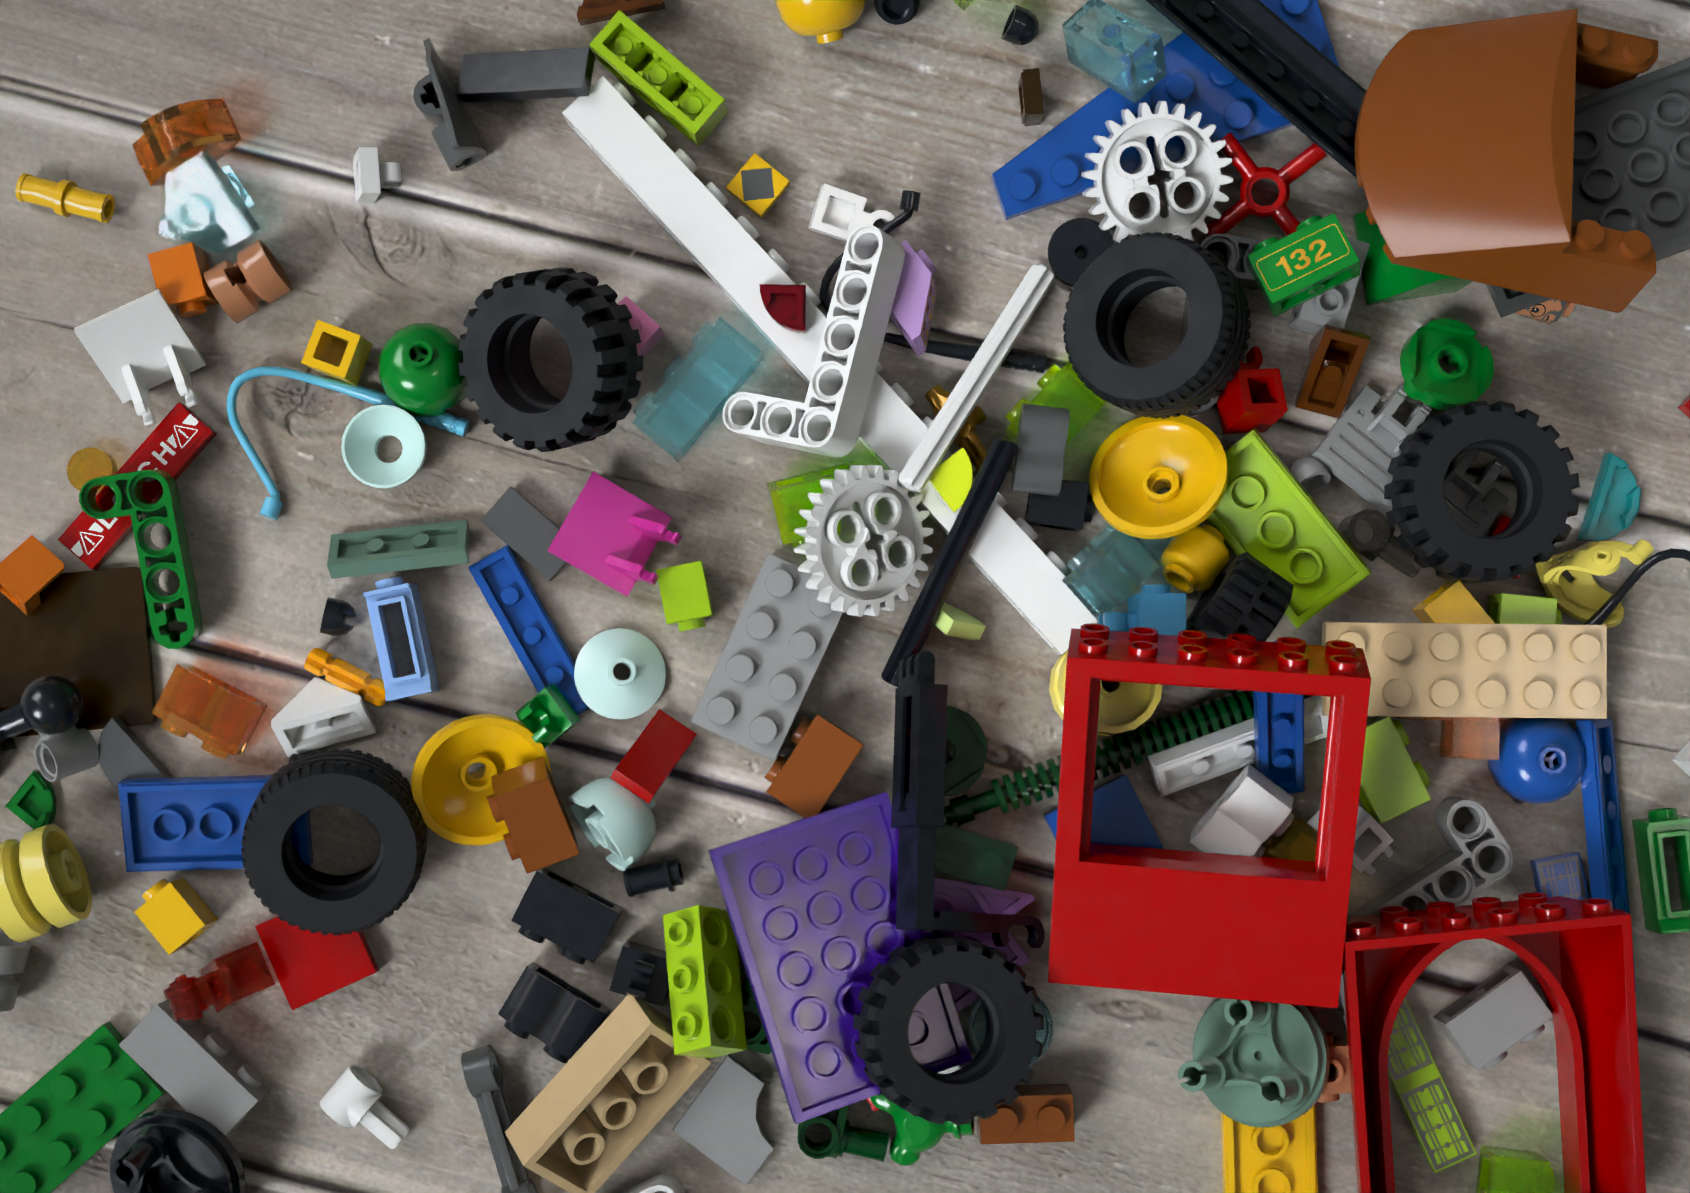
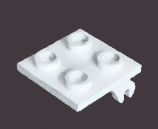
M160 289L74 328L75 334L122 403L124 404L130 400L133 401L137 415L143 416L145 427L148 428L157 423L151 408L148 390L174 378L178 393L181 397L185 396L188 408L198 404L190 373L206 366V361Z

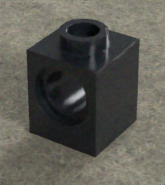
M1062 480L1058 497L1028 493L1024 520L1033 526L1079 532L1083 529V522L1091 523L1094 501L1092 496L1088 495L1089 483Z

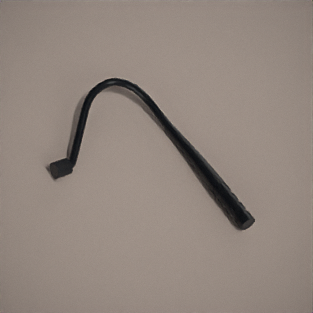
M903 190L900 209L904 210V212L879 229L888 234L909 220L913 212H918L921 193ZM844 252L828 267L822 279L820 300L827 314L831 303L829 300L830 283L840 268ZM885 333L884 342L913 350L902 335ZM928 340L925 353L972 361L981 346ZM1010 350L1001 367H1012L1018 370L1044 373L1047 356Z

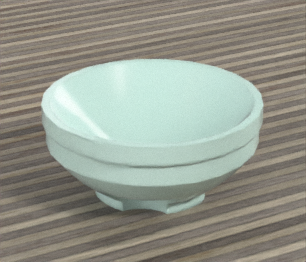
M377 405L362 410L352 418L344 431L341 449L346 467L356 479L374 488L389 489L408 483L418 474L426 459L427 443L421 425L411 414L395 406ZM389 436L397 437L403 447L400 458L393 463L383 462L377 454L378 444L383 438Z

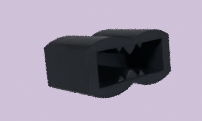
M532 962L526 966L498 1014L506 1020L504 1026L510 1032L524 1039H528L530 1035L538 1038L546 1044L543 1050L549 1056L560 1062L567 1063L603 1023L610 1009L585 992L571 986L557 975Z

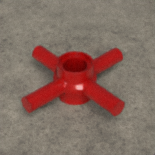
M1229 132L1220 139L1226 141V145L1221 150L1227 158L1232 159V165L1244 179L1240 187L1241 199L1223 212L1220 219L1215 218L1207 225L1208 235L1226 234L1251 214L1259 217L1272 216L1286 236L1296 232L1300 222L1286 205L1290 197V184L1327 157L1324 150L1313 143L1279 170L1271 167L1258 168L1234 134ZM1263 178L1273 180L1279 189L1277 199L1272 204L1266 206L1257 204L1251 196L1252 186L1256 181Z

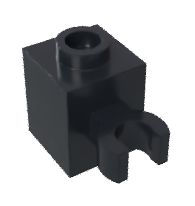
M627 940L622 946L609 991L626 996L631 995L643 1001L663 1006L669 995L666 951Z

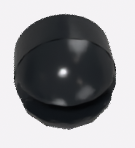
M1015 5L1006 21L1001 39L1015 45L1030 43L1039 31V22L1036 15L1026 8Z
M328 597L320 633L332 636L348 634L354 626L342 623L343 617H356L354 608L343 600Z

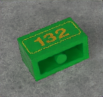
M1335 213L1324 218L1321 215L1308 218L1297 226L1296 232L1282 239H1279V237L1268 238L1255 246L1253 253L1247 255L1250 272L1274 317L1360 276V260Z

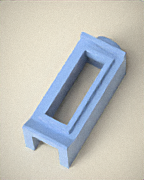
M394 577L375 582L376 590L364 592L363 595L366 597L385 687L386 701H397L405 699V697L440 691L418 585L412 583L404 584L403 577ZM401 602L416 674L403 677L397 676L383 610L384 605Z

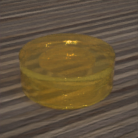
M91 447L78 450L72 455L67 465L68 479L79 491L89 480L115 475L118 471L117 464L109 453ZM105 485L101 486L97 490L96 494H98Z

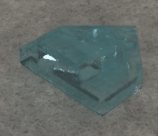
M208 149L166 174L164 186L166 200L164 216L160 219L159 235L174 240L180 238L199 244L204 249L221 253L260 229L248 210L249 207L254 205V202L230 166L227 165L221 169Z

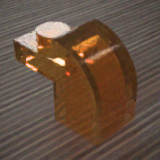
M224 98L204 99L181 103L151 116L140 124L144 134L132 147L150 186L165 185L189 163L218 161L240 142L242 138Z
M1395 717L1412 720H1440L1441 757L1499 760L1500 728L1498 718Z

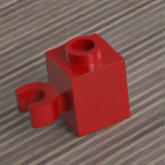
M1252 347L1246 354L1248 364L1240 361L1239 365L1241 367L1238 372H1235L1234 379L1227 382L1228 386L1224 391H1220L1217 405L1223 434L1249 433L1254 428L1259 433H1265L1288 411L1280 369H1259L1263 362L1262 352L1259 347Z

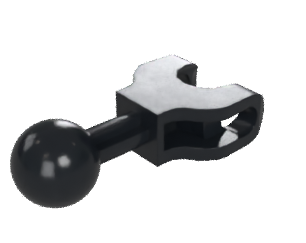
M57 675L42 676L32 681L25 688L20 704L4 711L0 705V767L5 754L17 748L13 739L14 736L30 729L47 735L60 734L71 729L78 722L83 711V698L80 690L72 681Z

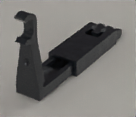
M924 651L903 657L899 661L898 688H896L891 819V828H899L896 929L992 933L995 946L1005 947L1010 941L1008 937L1009 928L1012 925H1023L1028 930V939L1026 941L1031 948H1041L1045 939V930L1041 921L1034 916L951 911L934 912L936 827H944L948 685L935 684V657L931 652Z

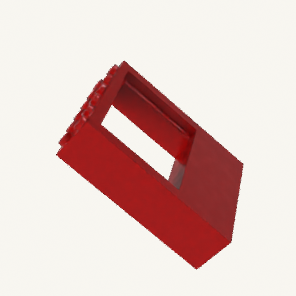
M1090 623L1081 625L1080 629L1071 628L1066 664L1048 983L1338 1008L1371 676L1363 648H1356L1354 643L1342 640L1328 641L1326 646L1307 645L1305 640L1296 637H1280L1276 639V642L1256 641V637L1241 633L1229 634L1227 639L1207 638L1206 633L1196 630H1183L1178 632V636L1158 634L1156 629L1149 627H1133L1129 629V632L1109 631L1110 628L1106 625ZM1101 680L1331 697L1315 861L1090 843Z

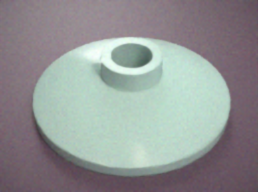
M623 628L609 629L592 637L581 649L574 667L575 686L582 701L600 716L615 720L631 719L649 710L659 699L666 679L665 663L656 645L643 634ZM617 664L626 665L630 670L629 678L627 680H618L613 674L614 666Z

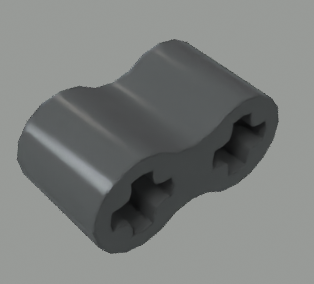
M1022 403L1017 432L1018 451L1015 455L1012 473V491L1059 496L1069 428V409Z

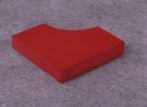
M278 916L255 926L291 1010L297 1009L379 971L362 931H352V934H344L342 932L340 935L334 936L333 933L322 935L321 932H317L315 934L310 933V930L298 929L299 926L296 925L294 927L290 926L287 921H281Z

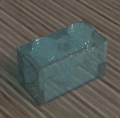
M1088 0L1062 24L1069 62L1135 104L1167 75L1162 37L1102 0Z

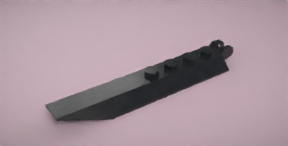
M1146 0L1357 178L1355 133L1360 107L1366 90L1259 0Z

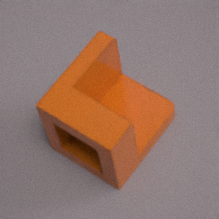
M31 535L0 563V592L24 614L29 616L41 605L39 593L65 570L64 563Z

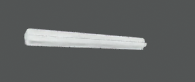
M1043 264L1031 266L898 477L899 482L906 489L912 492H920L924 489L1054 282L1055 275L1048 270L1047 266Z

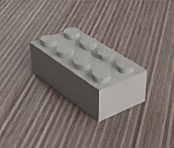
M770 553L767 554L692 716L691 723L773 761L777 759L844 613L831 610L830 603L819 602L817 597L820 590L808 589L805 586L812 573L799 572L798 566Z

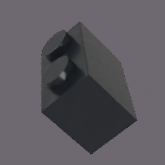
M544 867L536 871L511 921L520 925L518 932L523 936L538 943H543L547 939L561 946L559 951L561 955L583 965L586 960L594 963L599 958L624 908Z

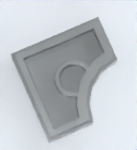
M728 1054L672 1131L747 1186L774 1149V1144L762 1132L757 1118V1099L765 1084V1080Z

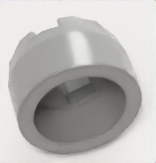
M1302 457L1296 460L1291 468L1292 474L1310 496L1325 489L1331 480V476L1324 464L1314 457Z

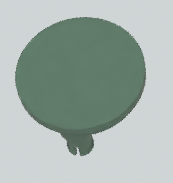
M1217 998L1206 1009L1198 1023L1193 1042V1061H1187L1181 1065L1178 1070V1079L1187 1078V1082L1180 1084L1182 1088L1190 1092H1204L1219 1111L1234 1121L1253 1127L1283 1125L1304 1115L1320 1098L1326 1086L1330 1070L1328 1039L1320 1020L1309 1006Z

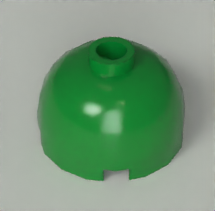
M413 323L397 330L385 342L379 356V380L387 397L393 401L396 407L416 417H435L446 413L445 409L452 407L457 401L459 404L466 397L464 388H467L468 384L465 375L460 376L458 364L463 361V351L458 350L459 339L447 328L432 323Z

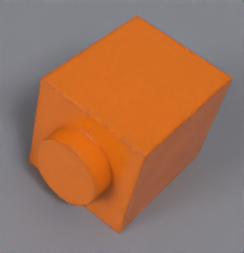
M190 242L147 254L156 289H160L174 313L178 314L180 318L202 315L207 312L206 306L219 303L204 277V272L210 269L205 250Z

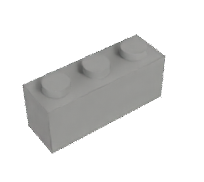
M171 997L157 1004L119 1046L185 1110L208 1121L227 1137L270 1091L263 1085L265 1080L254 1067L249 1064L242 1065L230 1054L231 1047L223 1037L215 1032L208 1033L197 1022L198 1015L188 1004L180 1000L175 1001Z

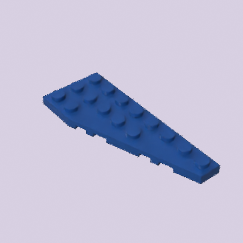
M1259 0L1339 67L1317 0ZM1183 32L994 172L991 178L1005 220L1083 195V191L1094 186V180L1082 177L1081 172L1093 170L1095 167V163L1084 157L1085 153H1099L1101 149L1093 140L1094 135L1108 138L1111 134L1105 122L1112 120L1122 125L1121 110L1128 109L1135 117H1138V105L1142 102L1148 104L1152 114H1154L1158 101H1166L1168 114H1171L1176 104H1184V119H1187L1193 112L1202 113L1198 125L1199 128L1208 124L1216 126L1213 134L1209 137L1211 141L1220 140L1229 132H1232L1237 140L1242 143L1294 125ZM1149 136L1146 139V144L1150 151L1155 171H1157L1154 161V139L1152 136ZM1174 136L1167 141L1165 154L1171 162L1180 160L1185 152V145L1180 137ZM1130 146L1121 153L1120 165L1127 173L1135 171L1140 163V154L1135 147Z

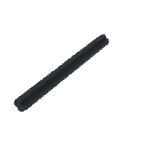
M1000 436L993 440L884 667L881 678L885 682L898 687L899 661L903 657L921 652L1018 451V445L1013 441Z

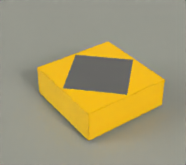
M754 153L726 186V191L762 219L788 188L790 181Z

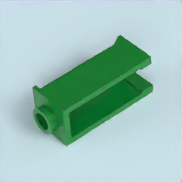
M1677 808L1647 810L1648 818L1632 820L1645 929L1660 934L1690 931V817L1677 815ZM1673 837L1682 906V909L1671 910L1662 841V838Z

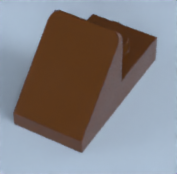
M1325 324L1309 344L1310 361L1295 398V407L1340 419L1371 341L1370 336Z

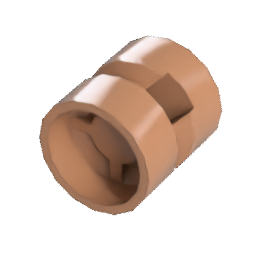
M260 239L237 253L236 262L233 263L225 259L204 272L205 280L216 300L227 315L237 324L258 312L262 300L273 303L293 290L281 265Z

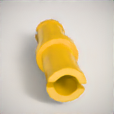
M23 173L16 184L15 193L18 201L51 208L55 214L68 217L74 214L95 219L102 223H108L114 214L115 199L113 195L79 188L75 182L63 179L60 182Z

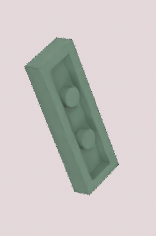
M468 520L332 534L327 561L331 579L469 563L471 532Z

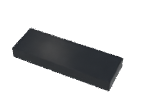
M590 47L464 54L457 95L462 102L589 96L595 54Z

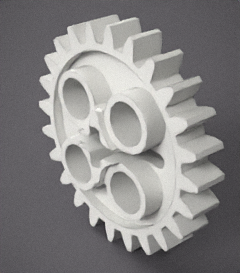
M1158 101L1154 114H1152L1148 104L1142 102L1138 105V117H1135L1128 109L1121 110L1122 125L1112 120L1105 122L1111 134L1108 138L1094 135L1093 140L1101 149L1099 153H1085L1084 157L1095 163V167L1093 170L1081 172L1082 177L1094 180V186L1082 193L1083 196L1097 198L1098 202L1088 210L1090 214L1104 213L1106 215L1099 225L1101 230L1105 231L1114 225L1117 227L1113 235L1114 241L1120 243L1128 234L1131 238L1132 235H1142L1147 232L1151 234L1154 232H1161L1162 234L1172 233L1174 236L1179 235L1184 239L1187 238L1193 241L1192 229L1204 234L1209 232L1204 222L1206 216L1220 219L1221 215L1213 205L1215 201H1229V197L1219 191L1220 185L1233 182V178L1221 175L1220 168L1232 163V159L1218 157L1217 152L1226 145V141H1211L1209 139L1216 128L1214 124H1208L1202 128L1198 127L1202 113L1193 112L1187 119H1184V104H1176L1171 114H1168L1166 101ZM1149 136H1152L1154 139L1155 166L1157 170H1164L1166 172V178L1159 181L1162 199L1168 212L1165 218H1162L1160 215L1159 189L1157 185L1148 183V176L1153 175L1155 172L1154 163L1146 144V139ZM1178 136L1184 142L1185 152L1180 160L1171 162L1165 154V146L1170 138ZM1132 146L1140 154V163L1135 171L1127 173L1121 168L1120 156L1126 148ZM1188 182L1193 189V198L1187 206L1180 208L1175 203L1174 191L1179 184ZM1143 192L1149 200L1148 211L1143 216L1134 218L1129 211L1130 199L1135 194Z
M851 465L850 470L836 469L834 470L835 480L823 478L820 480L823 494L809 492L808 497L814 505L813 509H800L799 514L808 522L806 527L795 528L794 531L796 534L805 537V544L794 548L795 553L805 554L807 558L798 567V571L812 573L805 586L808 589L820 590L817 600L830 603L831 610L847 612V615L858 617L863 615L876 617L879 616L880 610H895L894 600L907 602L909 598L905 587L919 588L920 586L918 579L914 575L916 570L928 571L929 567L920 559L922 554L933 552V548L923 544V538L933 533V529L922 527V521L930 515V511L916 508L923 497L922 494L908 493L909 490L899 482L898 471L883 470V466L867 465V467L866 465ZM876 503H877L878 512H877V515H876V517H875L874 509H875V505H876ZM840 521L841 531L840 534L837 535V525ZM891 547V551H892V552H891V557H890V559H889L888 553H889V548ZM855 564V574L852 578L851 570Z

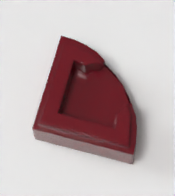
M759 284L761 299L770 317L787 330L806 334V285Z

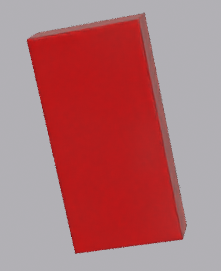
M659 709L617 765L610 778L649 804L692 744L697 734Z

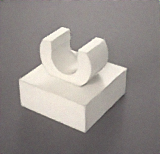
M377 147L358 148L353 157L356 203H375L381 193V188H398V182L402 181L400 163L396 162L379 163Z

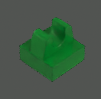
M555 684L545 687L515 713L519 721L534 733L532 736L533 740L537 743H542L544 749L551 746L581 721Z

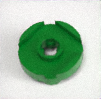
M1441 318L1427 323L1410 335L1403 345L1400 355V368L1404 378V391L1411 399L1421 400L1424 404L1443 411L1475 402L1488 389L1493 379L1494 363L1488 346L1486 345L1482 348L1479 341L1473 337L1477 332L1469 325L1458 320ZM1443 355L1448 357V364L1455 366L1456 371L1447 373L1442 370L1438 361L1442 359Z

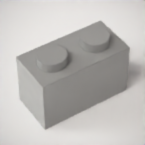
M1507 964L1433 1018L1464 1062L1476 1070H1480L1482 1067L1489 1069L1498 1065L1507 1057L1508 1053L1506 1050L1520 1040L1521 1042H1527L1540 1035L1545 1029L1544 1023L1554 1016L1523 972Z

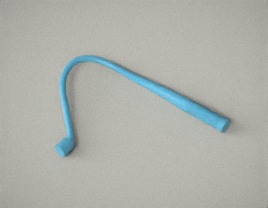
M260 366L247 370L237 376L229 388L227 413L236 437L271 496L265 498L259 514L266 518L277 520L284 503L280 501V493L238 419L236 399L240 387L245 382L259 376L288 377L334 390L374 405L395 406L386 393L360 385L355 386L341 380L283 367ZM447 412L435 417L413 416L418 422L421 421L424 424L435 426L445 431L448 430L462 437L466 436L470 425L469 419L460 418L456 415L453 416V414Z

